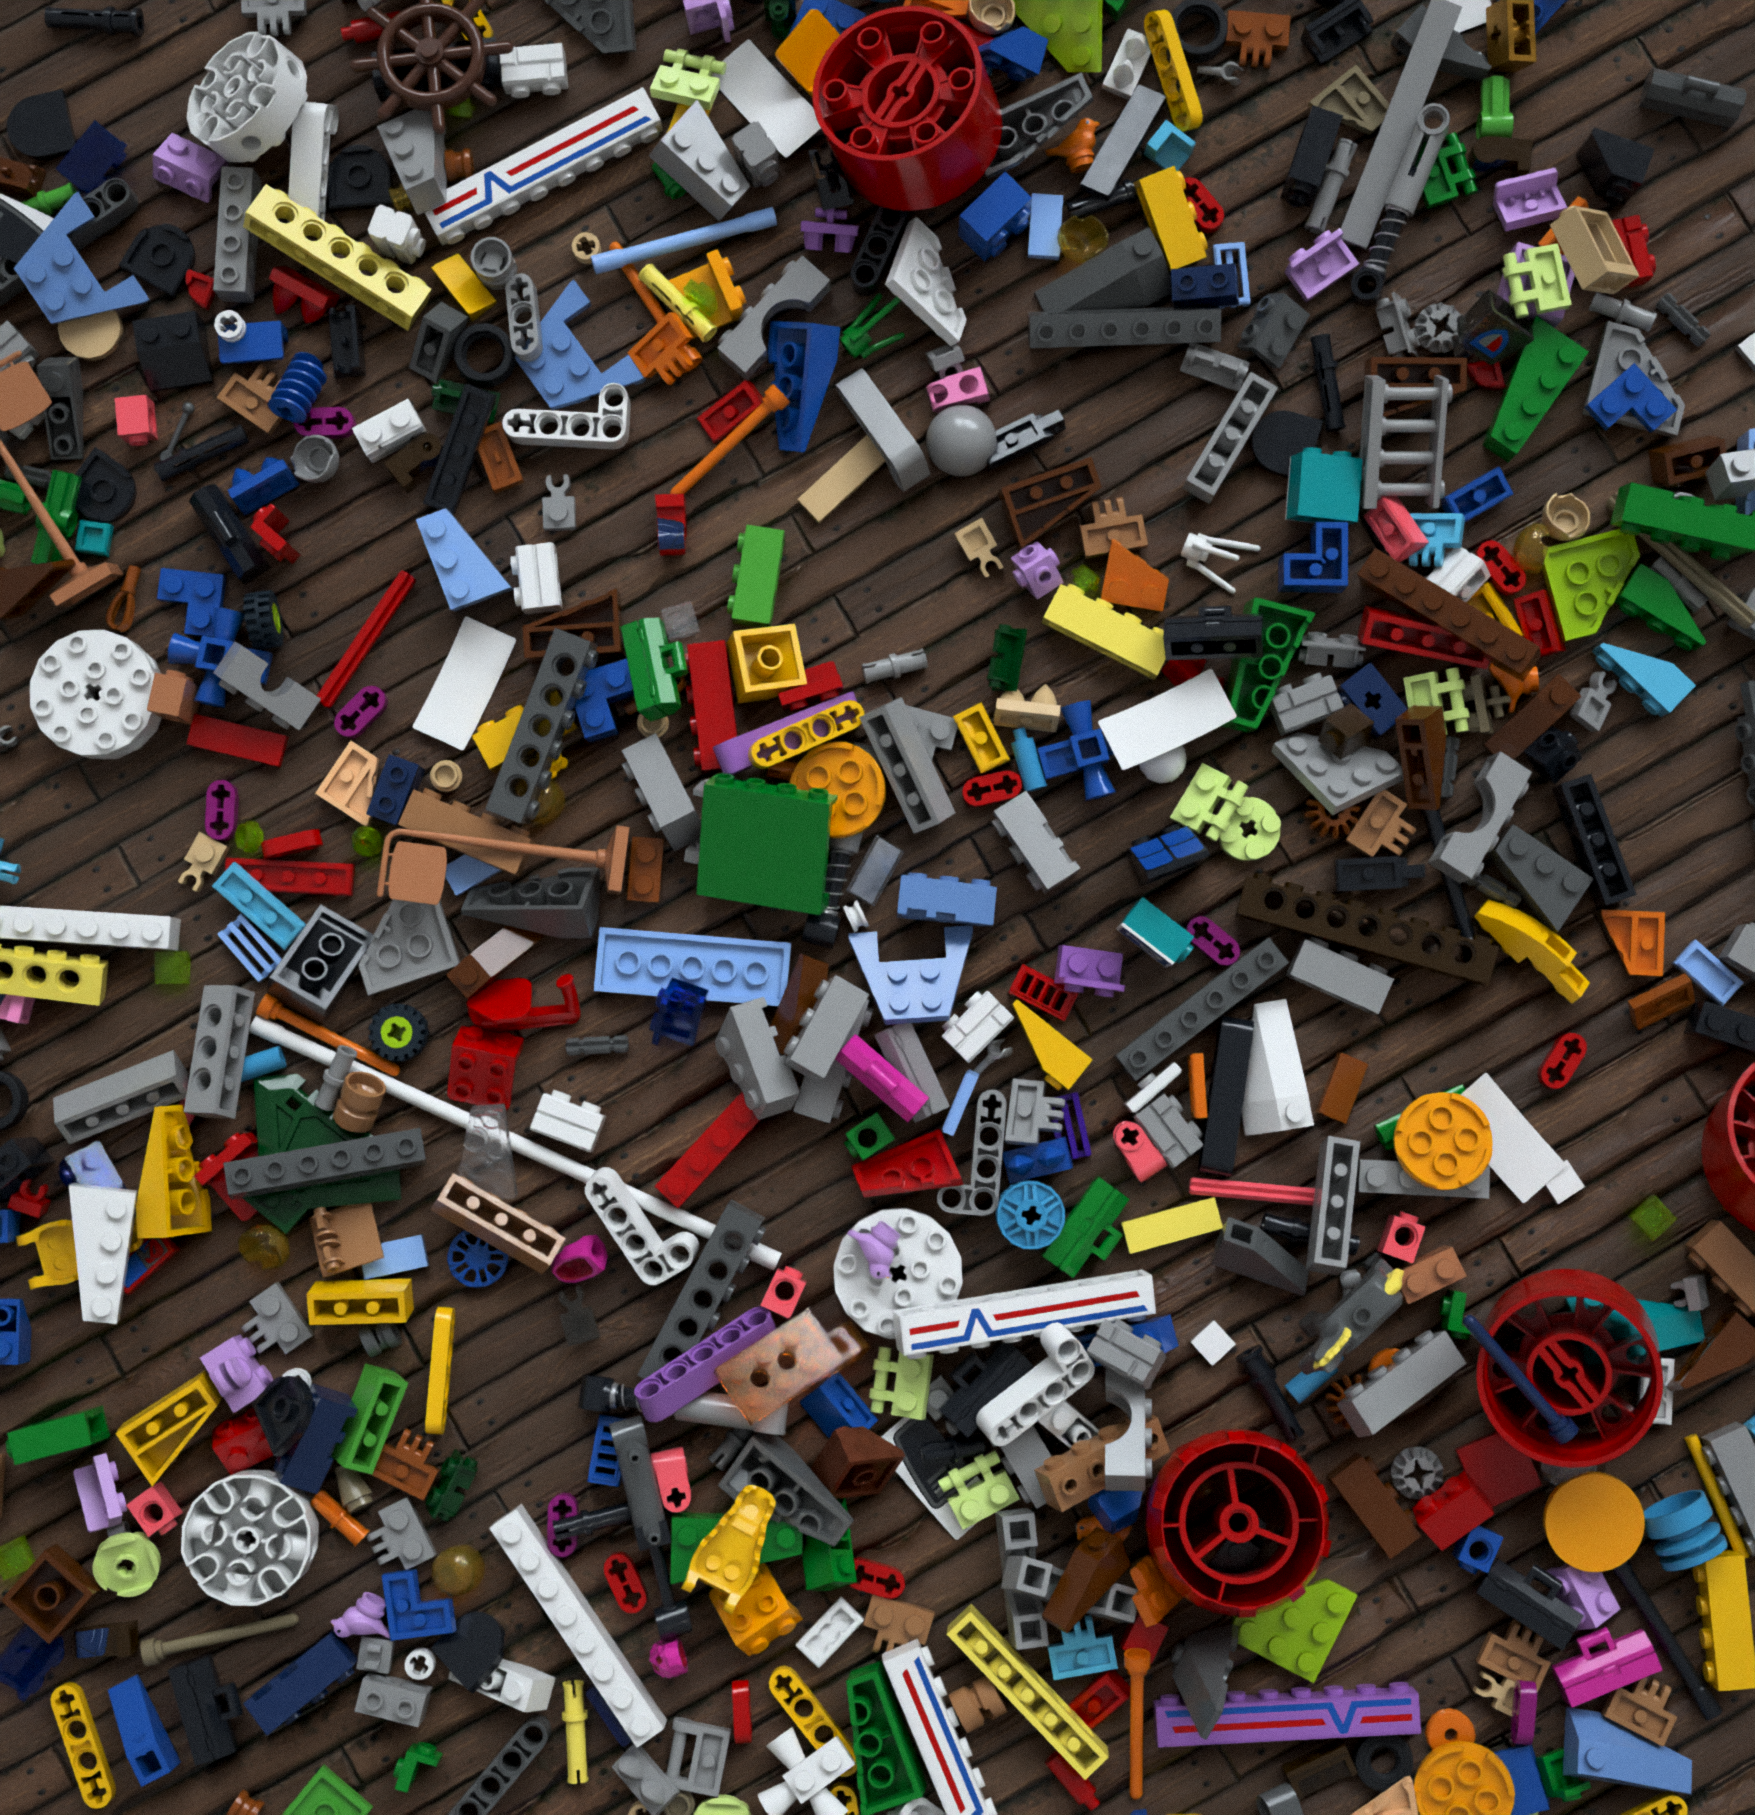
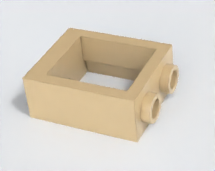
M1570 206L1564 209L1559 214V218L1550 224L1582 290L1615 294L1639 277L1607 212Z

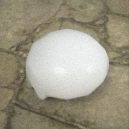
M1183 745L1153 759L1140 763V770L1147 779L1160 784L1173 782L1185 769L1186 752Z

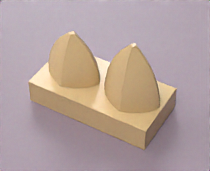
M1047 684L1038 689L1031 702L1025 701L1018 689L1017 692L1005 691L1000 698H997L993 725L1013 728L1025 727V729L1056 733L1061 705H1057L1055 695Z

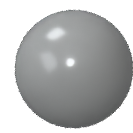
M954 405L942 410L930 423L926 435V447L932 462L943 472L959 477L970 476L984 469L988 465V458L994 455L997 446V435L992 421L984 412L969 405Z

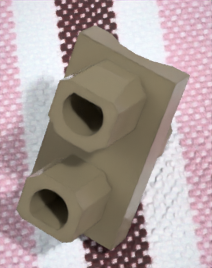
M1480 674L1470 676L1471 681L1464 682L1463 698L1464 703L1475 701L1477 712L1469 713L1470 718H1467L1469 731L1465 733L1481 732L1484 735L1493 734L1494 729L1490 708L1493 707L1495 719L1504 717L1502 705L1511 703L1510 696H1500L1499 686L1497 685L1489 687L1491 699H1488L1484 677H1481Z

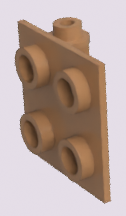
M372 1203L346 1205L327 1211L326 1207H319L313 1210L314 1215L309 1217L322 1278L384 1258Z

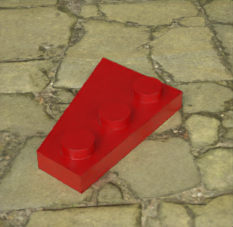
M940 1129L851 1166L864 1197L964 1185Z

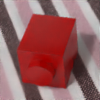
M1137 1610L1134 1623L1128 1624L1119 1643L1125 1651L1130 1648L1148 1650L1151 1654L1152 1664L1169 1627L1163 1621V1618L1157 1624L1146 1627Z

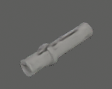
M1340 138L1338 140L1330 164L1326 166L1323 183L1305 224V229L1312 233L1320 235L1324 233L1341 185L1349 176L1348 168L1357 149V144L1349 139Z

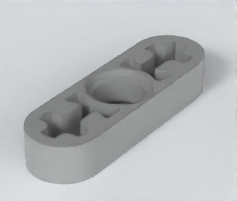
M519 273L513 275L505 286L510 341L516 356L521 361L531 362L536 360L543 350L538 294L532 279L526 274ZM521 286L526 287L523 289V298L525 299V301H521L519 295L517 294V292L520 291ZM525 311L532 313L531 319L524 324L516 322L520 313ZM523 334H527L531 341L526 350H523V347L526 345Z

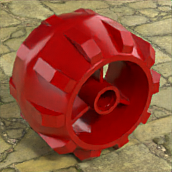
M1223 1429L1207 1433L1186 1444H1181L1170 1453L1171 1457L1160 1469L1152 1488L1148 1487L1144 1501L1147 1504V1546L1152 1559H1154L1166 1581L1181 1596L1194 1605L1213 1613L1237 1616L1238 1618L1256 1617V1614L1272 1611L1289 1601L1295 1602L1306 1593L1304 1588L1315 1576L1323 1558H1328L1332 1541L1328 1540L1329 1515L1326 1501L1329 1498L1323 1484L1318 1481L1309 1465L1297 1454V1451L1276 1438L1261 1432L1244 1429ZM1235 1468L1248 1469L1259 1474L1275 1489L1284 1510L1285 1526L1283 1536L1260 1528L1255 1510L1249 1505L1239 1502L1234 1474ZM1222 1471L1226 1500L1218 1503L1213 1509L1211 1518L1215 1531L1192 1549L1186 1532V1512L1189 1501L1203 1481ZM1234 1513H1242L1244 1515V1525L1239 1531L1235 1532L1229 1526V1519ZM1256 1534L1280 1543L1275 1553L1264 1564L1248 1572H1219L1209 1568L1200 1560L1224 1539L1235 1543H1245Z

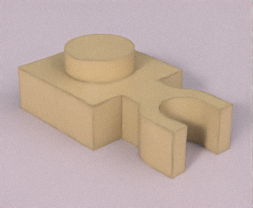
M979 518L953 533L969 561L978 557L980 560V570L984 578L990 576L985 568L987 562H995L999 570L1004 568L1000 560L990 552V549L997 546V543L983 518Z
M199 832L184 860L192 865L190 869L182 873L178 882L185 885L187 879L190 876H194L196 884L192 890L200 892L204 884L205 873L216 874L230 847Z
M1481 1670L1479 1675L1489 1680V1686L1483 1690L1474 1686L1472 1690L1483 1697H1494L1491 1706L1512 1717L1514 1686L1516 1682L1504 1676L1501 1684H1499L1490 1674Z

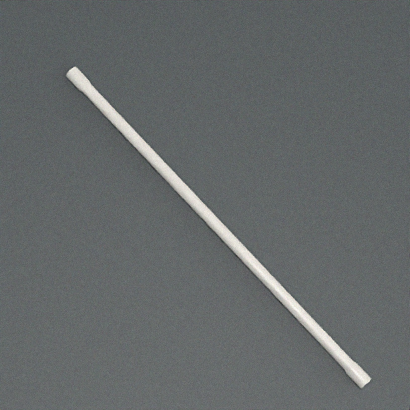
M258 1015L255 1016L249 1028V1032L274 1044L285 1046L329 1067L336 1054L335 1051L288 1031L283 1026ZM353 1061L349 1073L366 1072L377 1076L384 1082L386 1093L583 1183H587L596 1171L359 1062ZM598 1184V1186H599L600 1188H601V1187H604V1186L607 1187L605 1184H603V1185H599V1184ZM625 1184L641 1209L706 1239L710 1238L716 1227L715 1224ZM730 1233L726 1236L727 1244L730 1247L739 1248L743 1245L742 1238L739 1235ZM751 1243L746 1254L751 1256V1261L774 1271L782 1253L761 1243L758 1246Z

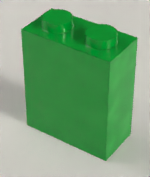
M103 1405L30 1424L8 1432L6 1450L9 1457L13 1458L14 1465L89 1446L109 1438L110 1433Z

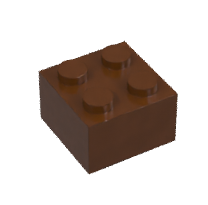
M55 1544L44 1550L1 1601L50 1644L65 1633L103 1588L99 1586L95 1578L58 1544Z

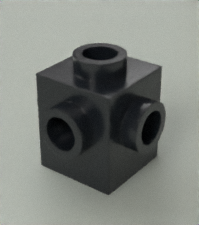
M1552 725L1524 750L1533 770L1554 784L1582 759L1577 748L1579 742L1574 735L1567 730L1561 732Z

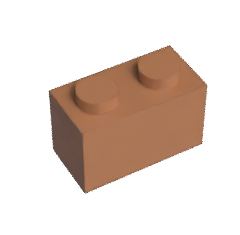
M167 670L166 675L155 673L147 711L165 720L191 725L193 716L197 714L199 703L193 701L199 686L193 683V678L187 677L185 673Z
M1443 1245L1416 1258L1414 1263L1407 1262L1397 1267L1404 1271L1402 1288L1399 1291L1403 1295V1303L1410 1304L1467 1277L1453 1247Z

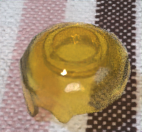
M1074 215L1066 220L1058 229L1057 242L1062 254L1077 263H1085L1100 254L1108 246L1109 235L1105 225L1092 215L1085 219H1078Z
M1543 523L1528 525L1518 534L1513 547V560L1516 565L1534 575H1539L1548 550L1547 546L1541 542L1543 536H1550L1548 526Z
M524 779L520 780L515 788L516 793L520 797L524 796L528 790V785ZM551 779L547 789H542L538 802H540L539 812L534 820L530 819V821L545 824L560 816L565 806V793L556 780Z
M259 1223L254 1225L238 1239V1248L244 1260L247 1262L260 1261L263 1264L262 1270L281 1268L289 1259L290 1247L288 1238L284 1232L272 1224Z
M469 1545L449 1547L441 1551L433 1561L431 1577L435 1587L441 1593L453 1597L462 1596L478 1587L484 1578L485 1563L480 1553Z

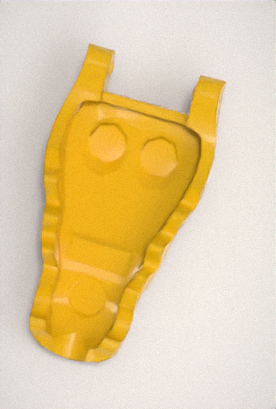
M136 1218L134 1220L130 1252L139 1249L143 1243V1238H137ZM57 1220L45 1223L24 1234L15 1236L18 1246H25L35 1242L42 1266L43 1275L28 1279L30 1290L44 1286L68 1284L78 1280L72 1220Z
M747 1485L741 1490L732 1507L698 1545L691 1558L681 1589L691 1593L696 1586L697 1580L728 1595L722 1610L729 1614L733 1613L736 1605L749 1589L758 1572L760 1554L766 1536V1527L776 1506V1501L772 1494L764 1488L755 1485Z

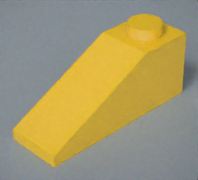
M1016 999L1012 1004L1013 1010L1041 1070L1047 1074L1044 1080L1058 1091L1062 1087L1069 1090L1093 1059Z

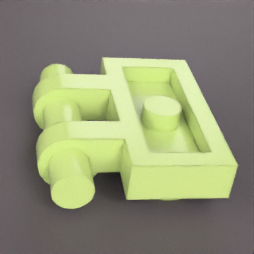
M666 49L663 60L664 62L672 63L673 66H659L650 87L651 97L692 106L698 100L703 109L711 110L720 89V79L712 77L713 73L724 75L727 66L726 62L717 61L714 56L706 54L704 57L691 55L688 50L677 49V51ZM686 67L699 69V74L685 71Z
M1558 243L1527 249L1524 252L1526 262L1517 263L1516 253L1514 252L1503 255L1505 265L1502 269L1503 276L1509 283L1511 295L1508 296L1510 307H1514L1516 318H1523L1529 315L1527 303L1535 302L1537 314L1568 309L1572 305ZM1529 275L1532 290H1523L1521 276Z
M1458 667L1446 669L1448 682L1439 683L1438 672L1434 671L1403 678L1408 709L1413 705L1442 706L1443 708L1441 694L1450 693L1452 710L1444 712L1443 709L1446 735H1448L1446 722L1454 721L1456 733L1469 731L1467 718H1470L1469 709L1465 708L1462 690H1465L1464 679H1460Z
M1202 763L1170 818L1184 827L1189 826L1192 831L1199 835L1206 824L1210 825L1205 836L1216 842L1221 833H1225L1230 826L1228 821L1237 807L1240 808L1245 800L1243 796L1249 786L1241 781H1237L1232 790H1227L1232 781L1231 778ZM1220 799L1225 801L1217 815L1212 814Z
M879 1346L878 1357L874 1359L873 1369L876 1372L874 1388H870L869 1398L872 1399L870 1411L883 1413L885 1401L893 1402L891 1415L918 1420L926 1419L934 1354L927 1353L926 1357L909 1359L899 1352L897 1362L890 1360L892 1348ZM889 1371L896 1372L894 1391L886 1389Z
M995 1450L985 1456L980 1454L974 1457V1462L959 1470L955 1467L948 1471V1476L938 1480L943 1492L953 1487L957 1490V1493L946 1499L962 1530L1020 1499L1004 1468L992 1474L990 1467L1001 1462ZM979 1473L982 1474L983 1479L966 1487L964 1481Z

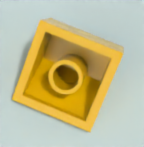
M795 624L732 632L726 644L738 704L769 700L777 697L778 693L807 684Z

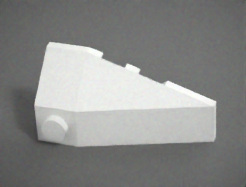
M1281 999L1254 1004L1251 1019L1254 1021V1030L1241 1113L1244 1134L1249 1136L1314 1126L1307 1086L1287 1000Z

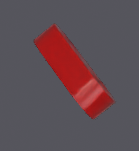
M1192 177L1184 178L1186 189L1188 191L1196 190L1194 198L1198 203L1190 196L1186 199L1187 202L1191 201L1195 207L1197 219L1194 222L1197 229L1204 233H1214L1222 225L1224 210L1198 179ZM1201 207L1205 210L1207 214H1211L1212 212L1216 214L1214 219L1215 223H1213L1210 220L1206 223L1203 221V217L1205 214Z
M1490 540L1482 543L1476 549L1474 555L1485 562L1491 575L1488 580L1501 594L1507 596L1514 595L1525 586V572L1503 545L1497 541ZM1483 549H1485L1488 552H1490L1491 550H1494L1496 552L1494 560L1499 565V567L1494 563V561L1489 560L1488 562H1486L1483 559V557L1486 554ZM1501 569L1508 576L1516 575L1517 579L1514 581L1516 587L1512 584L1509 586L1504 584L1503 581L1506 580V576Z
M1010 770L974 777L964 784L962 797L964 802L971 807H983L1009 801L1019 795L1022 781L1018 774ZM1004 777H1008L1010 782H1016V786L1012 788L1011 794H1007L1005 789L994 791L993 786L1001 785ZM973 784H977L979 789L990 788V792L981 795L980 801H975L974 796L969 797L967 792L972 790Z
M320 829L302 831L261 842L264 859L283 857L323 846Z
M1566 1033L1555 1041L1538 1069V1079L1544 1087L1559 1089L1568 1083L1587 1051L1586 1041L1581 1035ZM1575 1040L1574 1047L1578 1049L1577 1053H1569L1566 1059H1563L1562 1057L1567 1051L1564 1042ZM1560 1062L1562 1065L1557 1072L1561 1076L1560 1080L1548 1081L1550 1075L1547 1073V1069H1555Z
M620 1551L612 1553L604 1563L605 1577L620 1608L626 1613H637L643 1609L647 1602V1589L630 1555ZM617 1559L619 1563L625 1562L627 1564L623 1571L626 1580H622L619 1572L612 1573L613 1560ZM629 1584L633 1593L639 1592L641 1594L637 1600L638 1605H634L632 1601L626 1603L624 1600L628 1595L625 1585Z
M854 1558L855 1570H857L859 1565L864 1566V1572L873 1575V1579L862 1577L860 1582L857 1581V1583L850 1584V1587L889 1599L896 1598L902 1594L905 1588V1578L898 1568L866 1558ZM890 1574L895 1575L896 1582L900 1583L899 1587L893 1586L892 1590L888 1591L886 1590V1584L877 1581V1577L888 1579Z
M749 1680L732 1681L735 1744L752 1743Z

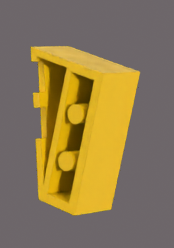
M205 1370L124 1422L115 1433L152 1487L223 1398Z

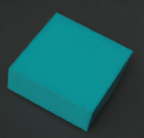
M80 520L75 551L109 557L114 526L107 523Z

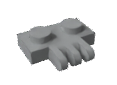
M241 0V12L244 18H257L258 32L260 34L267 35L266 24H270L271 35L279 36V24H282L283 34L287 36L292 33L291 16L307 15L306 0Z
M906 705L931 761L936 748L951 752L958 729L954 718Z
M1013 1078L1005 1134L1006 1144L1038 1147L1040 1131L1062 1132L1063 1125L1052 1123L1050 1120H1063L1064 1112L1052 1110V1107L1064 1108L1066 1100L1045 1097V1081Z
M279 1282L274 1283L249 1301L258 1315L241 1327L244 1333L253 1329L254 1326L257 1327L258 1331L248 1338L251 1343L257 1341L262 1336L266 1341L255 1348L259 1354L276 1342L283 1352L288 1354L315 1335Z
M410 1496L379 1510L378 1513L384 1526L366 1535L368 1542L377 1539L379 1536L382 1539V1542L371 1547L373 1553L384 1548L388 1552L377 1559L379 1565L399 1556L405 1570H408L437 1555Z

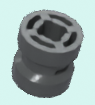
M378 1323L374 1326L366 1325L359 1329V1337L363 1347L371 1358L380 1355L383 1349L387 1347L395 1348L402 1344L401 1334L396 1323Z

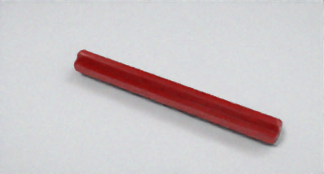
M405 571L398 573L316 695L321 699L319 703L327 708L333 706L415 584L416 579Z

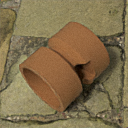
M349 1073L345 1077L341 1089V1098L338 1099L333 1112L335 1122L341 1128L351 1132L365 1133L370 1131L374 1126L378 1115V1108L381 1106L386 1092L384 1082L370 1073Z
M986 1675L974 1680L972 1688L969 1689L963 1686L948 1694L952 1706L967 1733L983 1726L984 1720L987 1717L995 1720L1009 1712L999 1689Z

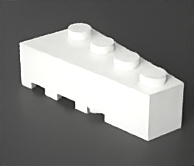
M72 1183L69 1185L82 1319L83 1321L117 1324L120 1320L138 1191Z

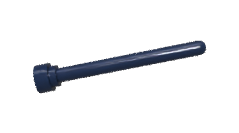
M1465 1316L1463 1319L1464 1326L1548 1422L1549 1435L1558 1445L1569 1442L1577 1434L1578 1426L1569 1416L1560 1415L1553 1409L1474 1316Z

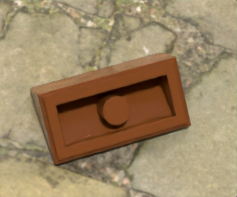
M1338 1052L1315 1113L1346 1124L1368 1064Z

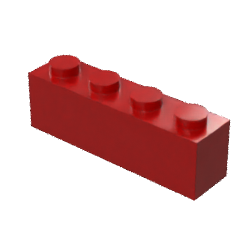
M1366 605L1364 607L1357 634L1362 644L1482 669L1488 668L1489 661L1485 657L1423 617Z
M725 640L687 644L688 653L684 654L692 685H686L688 704H694L695 716H690L692 736L698 735L699 747L693 748L695 766H701L704 774L722 772L712 747L738 736L728 650Z
M743 1092L735 1098L654 1186L677 1208H680L761 1121L756 1118L753 1110L747 1107Z

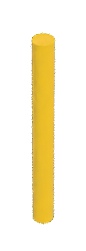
M1697 1434L1686 1436L1684 1439L1732 1550L1740 1552L1746 1559L1749 1557V1553L1731 1516L1727 1502L1717 1485L1713 1470L1703 1454L1700 1440Z

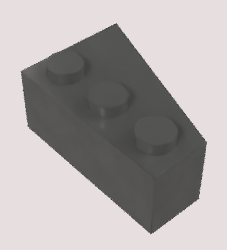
M1514 824L1503 829L1499 835L1498 843L1491 852L1487 853L1511 886H1514L1521 893L1522 898L1525 900L1524 903L1536 914L1545 926L1554 932L1560 930L1594 879Z

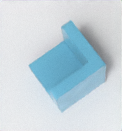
M1165 120L1146 144L1144 155L1163 170L1175 166L1176 171H1179L1192 155L1196 143L1168 120Z

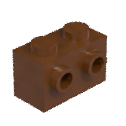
M1707 435L1649 450L1653 482L1665 484L1666 488H1674L1685 485V481L1691 479H1707L1705 472L1720 454L1727 453L1725 438Z

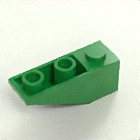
M1641 563L1633 568L1614 601L1620 605V611L1631 617H1640L1647 622L1648 628L1660 634H1668L1674 638L1676 645L1685 650L1693 649L1695 651L1704 646L1706 643L1705 638L1669 580Z
M846 1498L837 1499L847 1511ZM850 1527L835 1547L807 1535L802 1557L806 1590L832 1591L857 1583Z

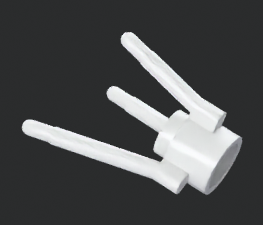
M1189 533L1181 552V557L1188 559L1186 565L1198 570L1217 585L1234 594L1236 592L1235 588L1200 564L1199 561L1206 562L1209 553L1234 561L1239 560L1238 555L1212 547V544L1259 552L1261 547L1244 542L1209 537L1198 533V535Z

